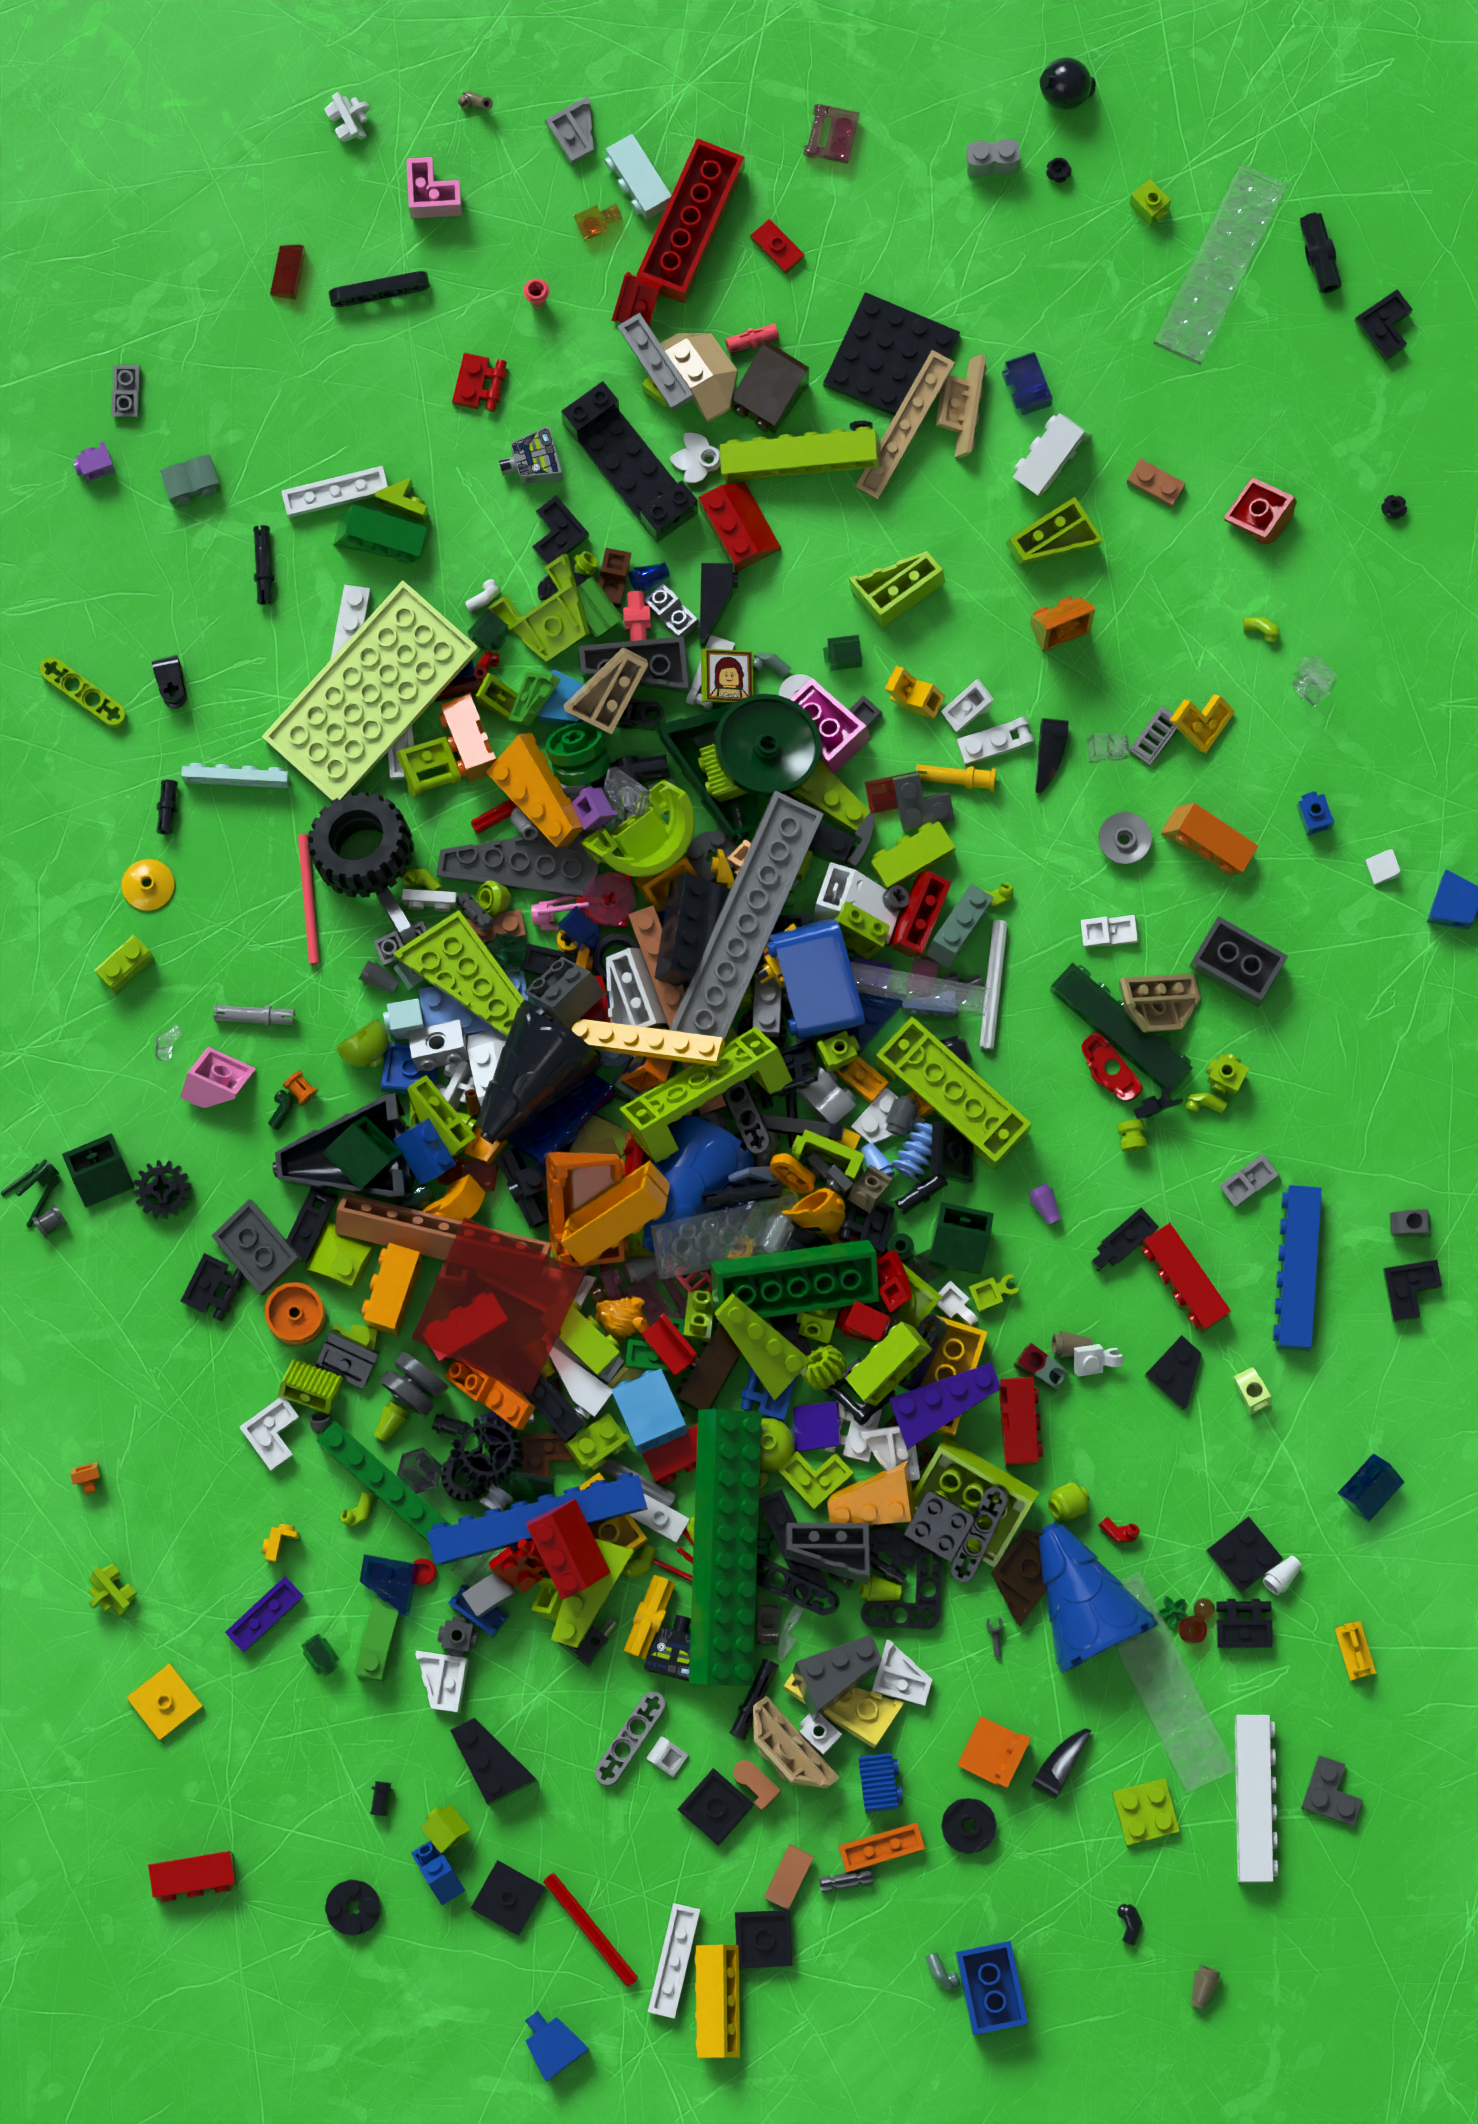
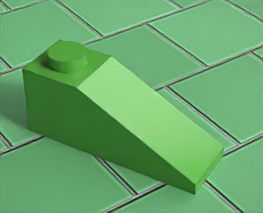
M375 1596L354 1673L356 1676L384 1682L402 1605L401 1601Z

